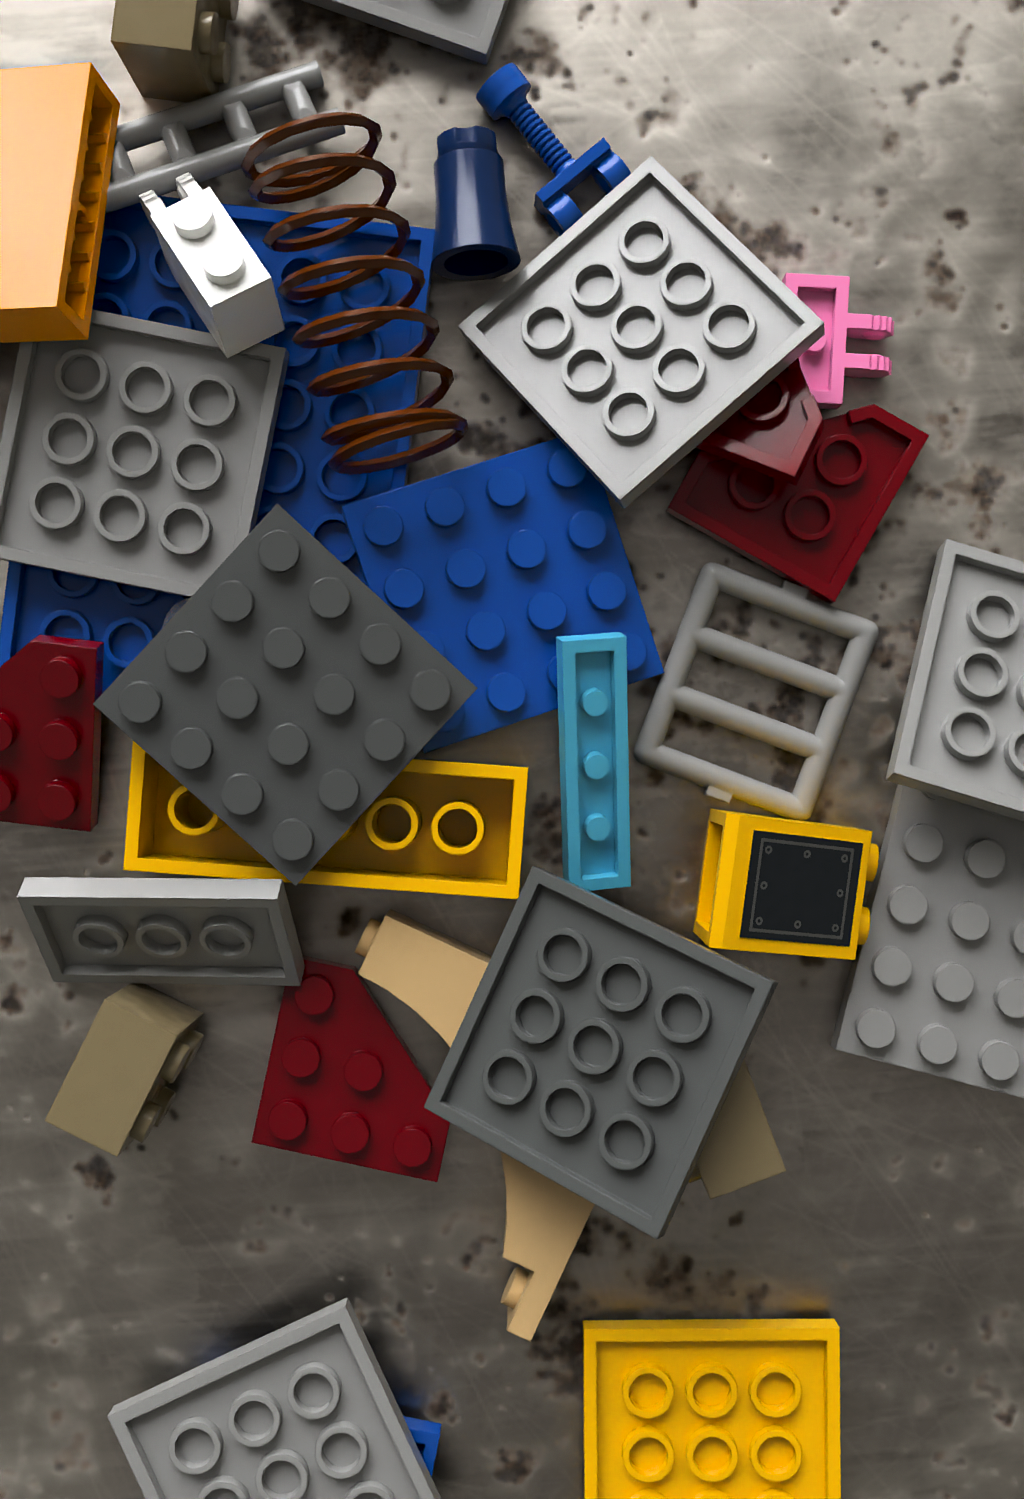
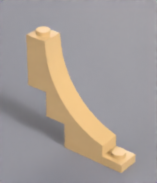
M392 909L387 912L382 923L372 918L369 920L355 950L356 954L365 957L358 974L388 990L415 1010L440 1034L451 1048L492 956ZM501 1152L506 1184L503 1257L526 1268L523 1270L515 1267L504 1289L501 1304L508 1306L507 1331L531 1342L595 1204Z

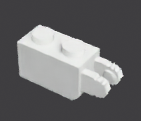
M187 172L175 178L177 193L181 201L166 208L154 190H150L139 195L140 203L149 223L157 234L165 260L175 280L226 358H229L285 330L270 274L211 188L208 187L202 190L191 173Z

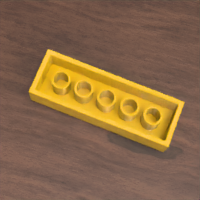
M133 741L123 870L235 879H283V882L292 883ZM413 758L299 883L518 899L528 767Z

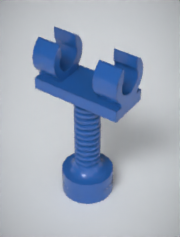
M509 63L488 78L478 91L476 100L493 120H498L502 117L511 119L510 121L515 124L514 126L519 129L518 131L523 134V137L527 139V142L531 144V147L535 149L539 157L543 158V162L547 163V167L551 168V172L555 173V178L535 193L534 207L541 215H544L554 232L561 236L583 216L577 205L567 195L570 191L592 175L601 191L607 195L628 177L631 172L623 160L612 152L611 146L604 137L577 160L572 158V155L568 153V150L564 148V145L560 143V140L556 138V135L552 133L551 129L548 128L547 124L544 123L543 119L540 118L539 114L528 103L526 95L531 88L530 82L514 63Z

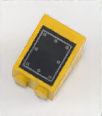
M710 808L693 932L710 948L855 960L857 944L864 945L866 943L870 928V910L868 907L863 906L866 881L872 882L878 868L879 850L877 844L871 843L872 831Z

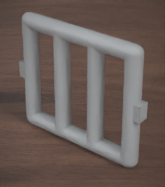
M711 562L705 564L699 573L665 664L664 673L661 675L634 747L635 759L643 765L705 787L703 794L726 803H730L731 798L788 819L808 820L813 812L879 635L877 625L868 619L807 597L809 590L791 582L784 581L781 587L718 563ZM719 592L848 639L849 642L837 674L829 673L707 627ZM697 651L826 698L827 701L815 733L812 734L685 686ZM675 710L804 757L805 760L793 792H787L662 745Z

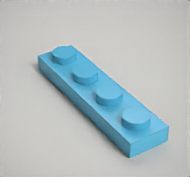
M620 632L556 637L563 879L588 891L631 887L627 636Z

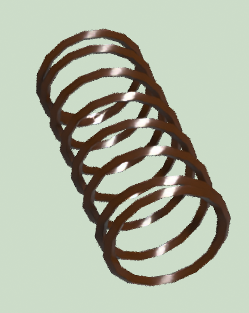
M332 112L297 119L264 134L250 146L243 159L241 168L245 177L254 181L248 190L251 198L258 202L272 205L292 203L314 197L337 187L356 175L362 168L374 170L382 177L383 192L372 205L339 204L315 208L292 215L274 224L262 240L267 248L287 253L307 250L333 242L353 233L374 218L387 220L396 225L399 237L396 243L383 255L350 256L307 266L288 275L277 289L280 296L288 300L301 301L345 290L367 280L385 268L405 271L411 276L413 284L411 290L394 305L367 307L322 317L303 325L292 338L293 343L301 348L315 349L357 338L383 326L393 319L417 321L425 324L426 337L402 356L360 362L331 370L313 379L306 389L316 397H329L371 385L399 371L419 370L440 374V385L425 398L405 409L352 419L332 426L324 432L321 438L323 442L331 446L346 444L339 448L328 463L330 468L338 473L353 475L395 468L439 453L461 440L469 428L467 419L449 410L431 408L443 399L452 385L454 377L452 370L432 359L420 358L430 349L440 329L438 320L418 309L409 308L423 288L425 278L423 270L402 258H397L407 243L411 231L408 220L394 211L385 208L397 183L394 171L372 158L382 139L381 127L378 123L361 114ZM338 125L359 126L368 130L370 138L368 143L355 153H322L299 157L277 164L263 173L257 172L254 165L255 159L267 148L299 133ZM316 169V170H313V171H310V172H306V173L294 174V173L301 172V171H305V170ZM265 186L281 188L302 186L285 191H262V188ZM352 218L324 232L302 238L277 239L294 229L316 222ZM356 270L325 283L294 288L309 280L332 273ZM349 324H355V325H352V326H349V327H346V328H343V329H340V330H336V331H333V332H330V333L319 334V333H321V332H324V331H327V330H331V329H334V328H338V327H341V326H345V325H349ZM454 429L437 440L414 449L371 460L343 462L359 452L395 439L429 431Z

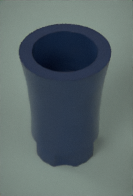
M477 125L467 128L453 127L437 137L438 156L434 163L436 201L432 270L442 277L460 281H479L500 277L516 269L521 262L511 225L505 188L504 162L497 150L496 134L489 128Z

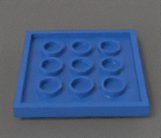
M558 438L341 506V512L366 586L478 688L421 749L422 753L425 754L558 709L556 637L620 632L627 636V685L664 673L605 488Z

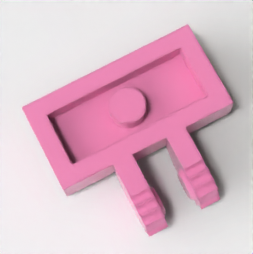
M785 274L782 282L824 322L825 335L798 357L804 378L811 395H814L819 409L837 410L843 404L844 375L853 378H883L891 375L892 361L890 357L878 354L846 353V337L881 340L894 336V321H892V317L848 313L850 276Z

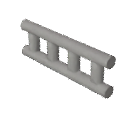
M317 61L287 69L118 125L105 214L140 203L139 195L150 190H154L157 197L176 191L175 178L187 172L191 173L197 183L242 169L241 164L250 146L264 134L274 130L271 129L257 134L248 111L284 100L293 121L317 114L308 94L309 91L324 87L322 73ZM334 108L319 114L339 112V110ZM224 120L233 142L196 154L188 131ZM345 126L316 128L290 136L267 148L255 159L254 164L346 133ZM164 140L172 163L135 174L127 152Z

